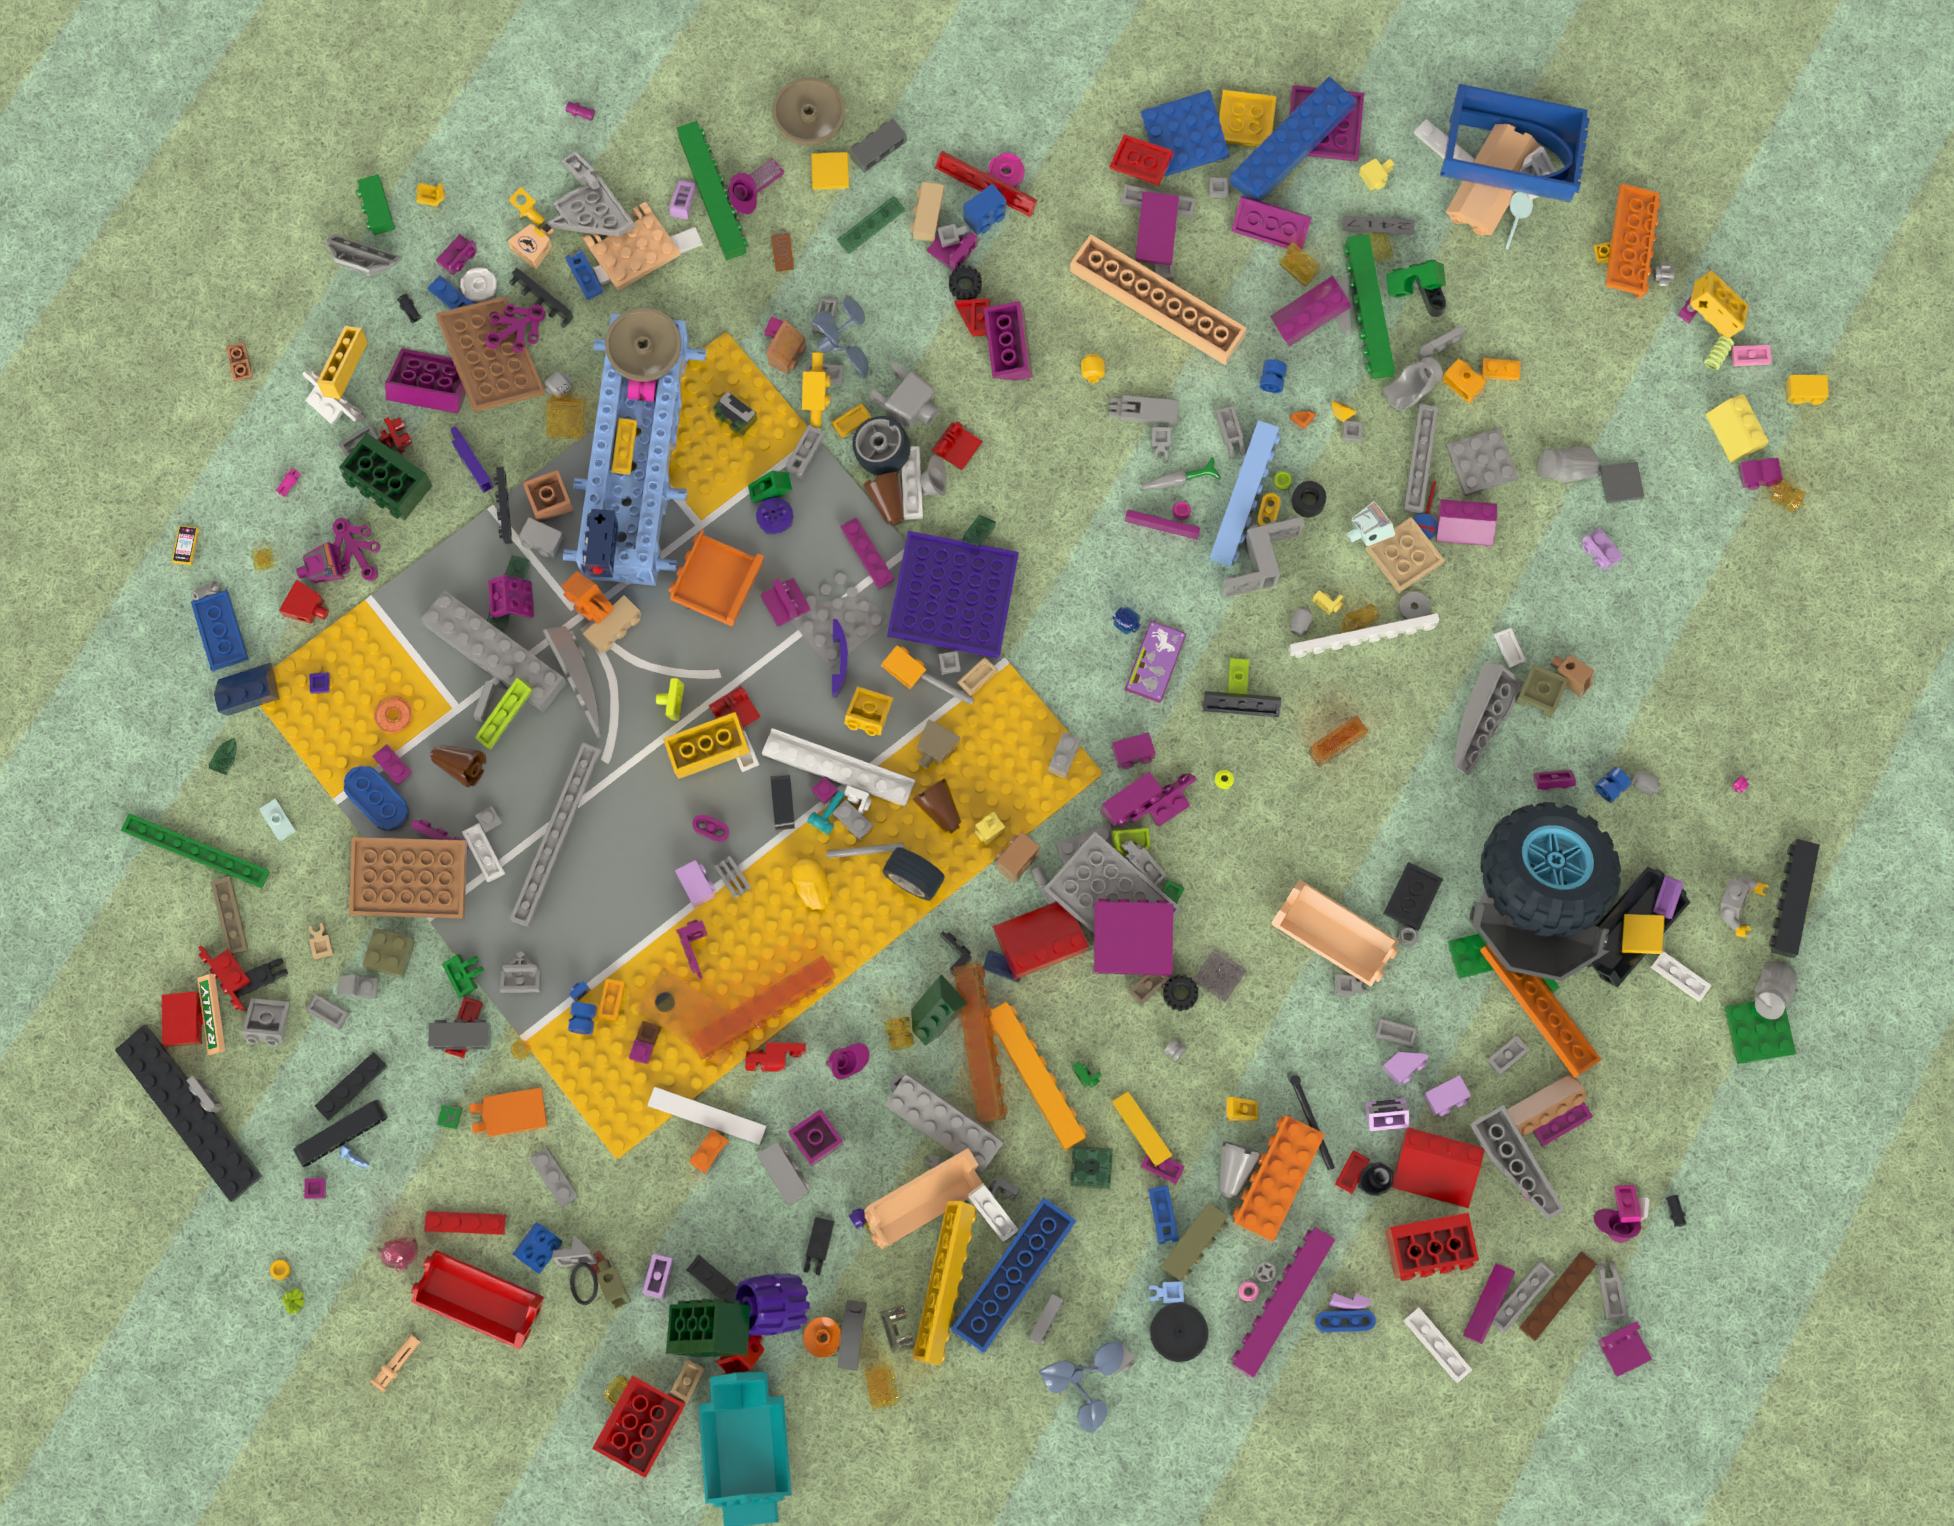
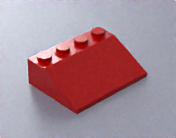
M1057 902L992 926L1015 980L1083 954L1089 948L1083 931L1074 916Z
M1407 1127L1404 1131L1391 1188L1469 1209L1485 1150L1483 1147Z
M632 1375L592 1449L646 1478L685 1404Z

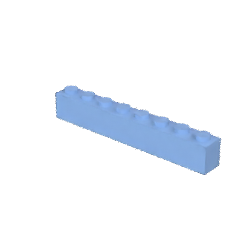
M1258 420L1212 549L1210 560L1231 566L1233 561L1237 562L1240 551L1237 550L1238 545H1243L1246 534H1243L1244 528H1249L1252 519L1249 517L1250 511H1255L1258 502L1255 500L1256 494H1261L1264 485L1261 484L1262 477H1267L1269 467H1266L1268 461L1272 462L1275 454L1272 448L1274 444L1278 445L1281 434H1278L1279 427Z

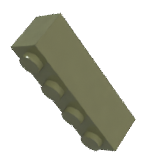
M1208 1202L1160 1268L1178 1282L1181 1279L1186 1281L1192 1272L1189 1268L1193 1263L1198 1264L1204 1256L1201 1252L1205 1247L1210 1248L1216 1240L1213 1237L1216 1232L1219 1231L1221 1233L1228 1223L1225 1220L1228 1216Z

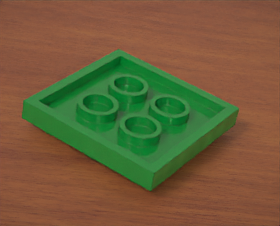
M1755 1001L1724 1007L1737 1064L1796 1055L1786 1008L1779 1018L1767 1019L1757 1012Z

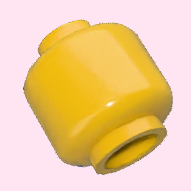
M1098 354L1086 355L1081 361V376L1090 383L1098 382L1099 379L1105 376L1104 359Z

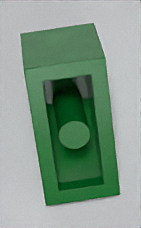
M772 470L750 483L748 489L751 502L756 503L765 501L768 498H779L790 492L792 486L788 472Z

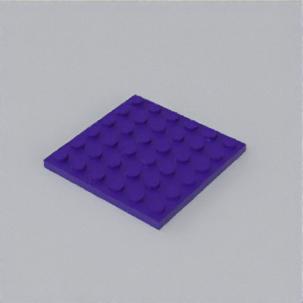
M908 531L887 637L999 658L1019 552Z

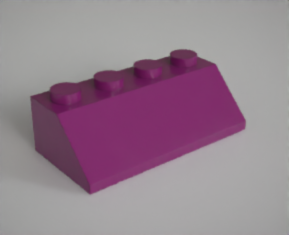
M1331 276L1270 317L1290 347L1351 308L1352 305L1335 278Z
M1017 301L984 308L992 377L1012 381L1032 378L1033 373L1025 311L1021 302Z

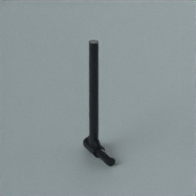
M1288 1072V1081L1293 1085L1309 1126L1320 1131L1300 1084L1301 1078L1296 1073ZM1323 1139L1319 1150L1329 1171L1334 1169L1335 1166Z

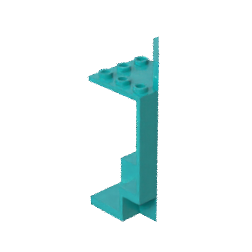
M743 1372L710 1377L711 1402L698 1405L705 1504H714V1507H722L724 1526L779 1523L777 1501H784L785 1496H792L784 1396L769 1397L767 1372Z

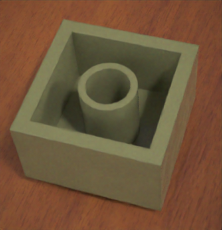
M374 928L362 965L367 970L404 979L415 941L411 937Z

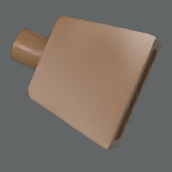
M1569 655L1563 660L1555 656L1551 661L1550 665L1557 669V674L1569 679L1566 687L1580 698L1593 684L1594 670Z

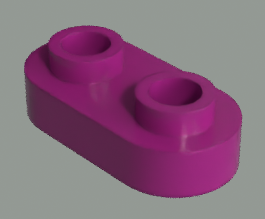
M704 814L697 815L693 819L692 826L697 834L719 843L728 839L730 832L725 823ZM701 823L706 824L705 828H700L699 825ZM719 830L724 832L722 836H718L716 833Z

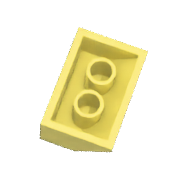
M1744 394L1725 401L1706 414L1730 463L1764 450L1769 443Z

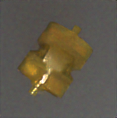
M1784 479L1779 486H1771L1774 493L1770 501L1775 504H1783V508L1792 514L1797 507L1805 506L1802 503V499L1806 492L1797 487L1793 489L1792 484Z

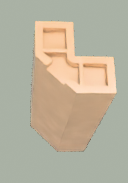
M1495 124L1473 163L1520 172L1524 159L1541 146L1531 135L1527 133L1522 135L1514 131L1515 127L1509 124ZM1463 181L1448 206L1446 213L1451 221L1456 224H1469L1477 235H1492L1506 211L1512 195L1516 191Z
M1302 880L1297 882L1271 923L1276 928L1369 986H1372L1374 981H1380L1385 973L1382 971L1384 965L1389 958L1393 960L1399 950L1396 948L1399 943L1397 939Z
M969 1148L867 1206L864 1210L865 1218L868 1221L872 1233L871 1237L876 1246H879L882 1250L944 1214L947 1201L964 1202L969 1199L967 1194L982 1184V1181L975 1172L979 1164Z

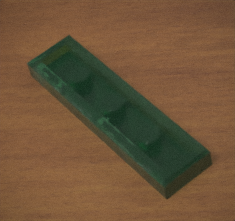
M893 196L840 236L837 242L850 254L905 212V208Z

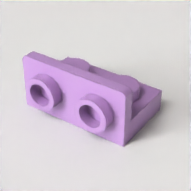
M1601 528L1589 536L1586 535L1581 542L1584 551L1590 553L1594 557L1595 564L1599 568L1602 567L1604 571L1624 557Z

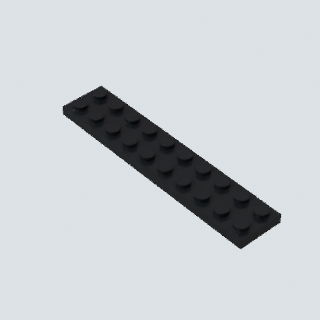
M142 1025L115 1049L119 1057L230 1202L235 1201L262 1177V1174L214 1112L206 1111L201 1106L200 1098L195 1096L189 1089L190 1085L186 1081L188 1080L187 1076L148 1025Z

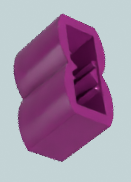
M1779 458L1745 461L1739 466L1742 487L1748 488V490H1755L1760 488V486L1766 485L1767 488H1773L1782 481Z

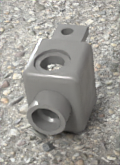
M894 363L892 365V374L903 382L889 399L873 389L870 392V400L884 409L886 416L896 420L908 429H912L918 421L929 426L940 410L933 403L935 401L934 388L913 370L909 373Z

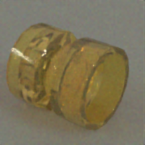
M909 1017L895 1018L884 1023L886 1033L890 1035L888 1038L890 1050H901L915 1045L913 1035L909 1032L911 1028Z

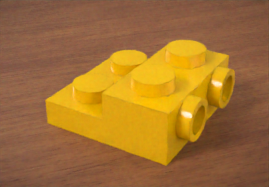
M857 686L846 712L844 724L851 730H857L858 728L865 730L870 736L881 735L893 703V697Z

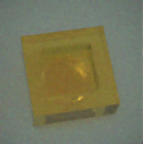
M271 548L252 551L255 571L274 568Z

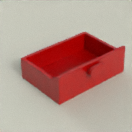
M194 991L162 995V1045L165 1047L201 1045L202 1024L204 1023L200 994Z

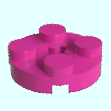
M1002 153L1001 156L994 157L990 161L988 174L1016 188L1024 178L1025 168L1018 156L1012 153ZM1006 168H1009V172H1011V173H1010V174H1004V172H1002V170H1005Z

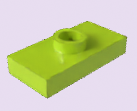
M1230 658L1228 693L1247 694L1249 660Z

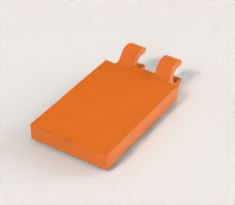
M542 1088L483 1097V1103L469 1104L471 1114L482 1113L483 1123L472 1124L474 1134L487 1132L488 1137L547 1127Z

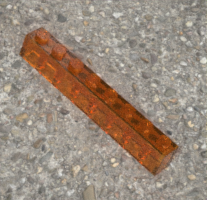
M822 955L688 1037L689 1042L701 1061L704 1059L706 1061L716 1056L715 1052L718 1050L728 1049L736 1039L742 1040L750 1035L749 1031L754 1028H762L767 1024V1020L772 1017L774 1019L780 1017L788 1007L792 1009L798 1006L803 998L807 997L808 999L814 996L819 988H827L832 985L835 973Z
M981 963L953 967L956 989L968 1003L960 1013L977 1119L979 1123L1005 1120L1008 1110L1007 1105L1003 1102L1004 1086L1000 1084L1001 1067L997 1064L996 1056H998V1049L993 1041L995 1030L990 1022L992 1012L987 1004L989 994L987 986L984 985L985 970L983 966L981 967Z

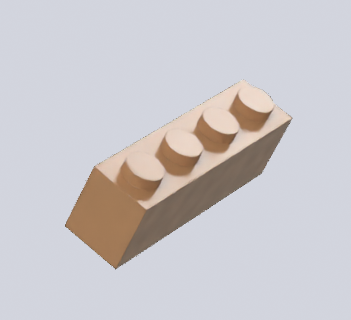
M1570 1073L1510 1107L1507 1111L1523 1137L1538 1127L1546 1125L1559 1115L1565 1114L1573 1107L1581 1105L1587 1100L1585 1088Z

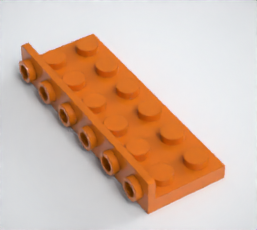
M1621 183L1618 190L1605 286L1636 294V299H1640L1649 289L1647 280L1651 273L1650 261L1654 254L1652 244L1656 239L1654 230L1658 223L1656 215L1661 203L1659 200L1660 193Z
M1285 1115L1284 1118L1280 1116L1275 1126L1278 1128L1275 1136L1271 1134L1267 1143L1269 1150L1267 1154L1262 1153L1258 1161L1261 1166L1258 1172L1254 1170L1249 1180L1252 1182L1249 1190L1245 1188L1242 1194L1241 1208L1237 1206L1232 1215L1235 1218V1224L1272 1242L1275 1240L1325 1135L1288 1115Z

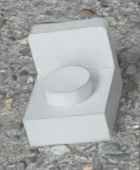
M847 785L845 790V796L848 797L847 800L856 804L861 802L859 812L863 815L865 810H869L872 802L869 793Z

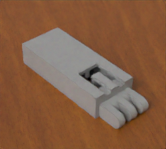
M1123 395L1122 399H1109V403L1116 405H1109L1108 410L1116 412H1108V417L1120 418V421L1176 426L1178 400ZM1135 407L1140 408V413L1127 412L1128 409L1135 411Z

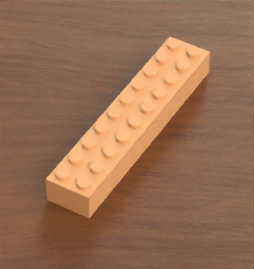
M1091 234L1071 261V273L1224 365L1227 364L1245 337L1247 330L1245 326Z

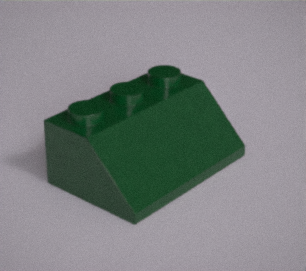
M943 975L937 978L911 1009L912 1031L925 1046L937 1039L968 1004Z

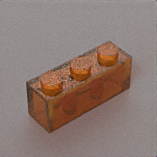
M1355 716L1310 746L1308 754L1320 768L1366 737L1368 730L1359 717Z

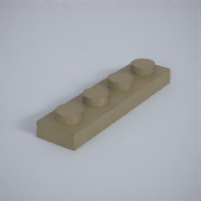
M231 877L212 881L211 886L226 948L230 950L232 955L249 951Z

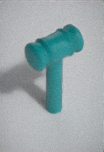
M839 790L821 816L820 814L817 815L816 812L810 814L807 820L808 824H812V826L826 835L830 834L834 824L830 823L828 819L845 794Z

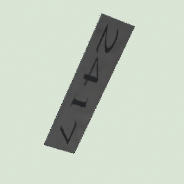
M1343 215V231L1414 235V220Z

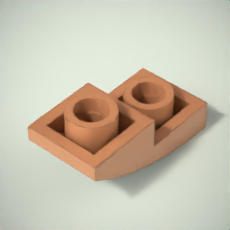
M245 343L226 347L234 382L253 378Z

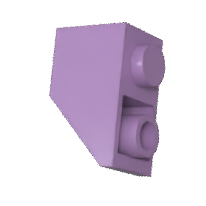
M1398 1052L1383 1065L1382 1069L1397 1085L1401 1082L1405 1085L1413 1077L1411 1075L1416 1069L1420 1071L1427 1065L1425 1061L1429 1056L1421 1053Z

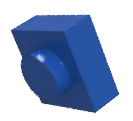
M584 981L578 982L570 989L571 993H569V996L574 1002H578L590 991V988Z

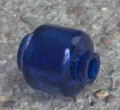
M1120 607L1112 618L1114 620V627L1125 635L1131 632L1136 633L1141 626L1139 623L1140 615L1130 607Z

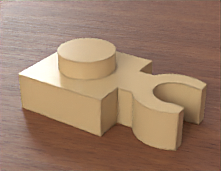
M319 923L320 930L318 932H314V928L309 926V932L314 936V939L309 940L314 960L334 955L330 936H323L325 926L322 923Z

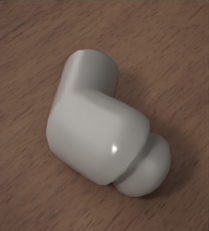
M211 581L210 584H206L193 591L192 597L198 600L204 596L216 594L220 591V584L217 581Z

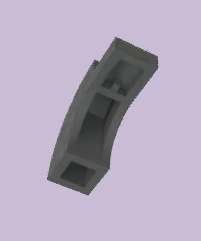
M847 1300L837 1368L855 1371L858 1369L867 1302Z

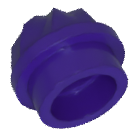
M864 1209L852 1210L853 1213L848 1215L856 1229L861 1226L863 1228L868 1222L865 1218Z

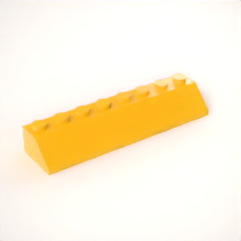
M947 1201L912 1360L941 1366V1362L945 1359L946 1352L944 1348L945 1343L950 1337L948 1329L950 1322L954 1318V1302L957 1301L959 1296L958 1284L963 1278L962 1266L967 1259V1243L971 1240V1225L976 1219L975 1206L968 1203Z

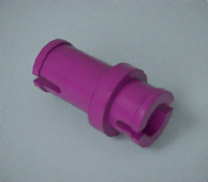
M568 101L565 110L574 117L580 116L592 121L595 114L594 109L592 110L581 106L578 102L573 103L571 101Z

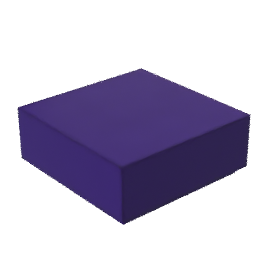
M329 673L309 674L311 694L330 693Z

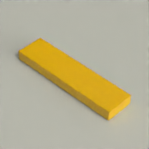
M1129 1092L1112 1101L1113 1106L1155 1167L1172 1156Z

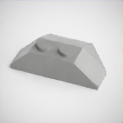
M333 234L326 240V245L337 264L346 267L350 271L362 272L368 277H375L402 260V256Z

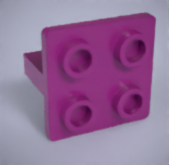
M778 578L772 581V589L761 594L764 604L778 627L811 610L794 578L783 583Z

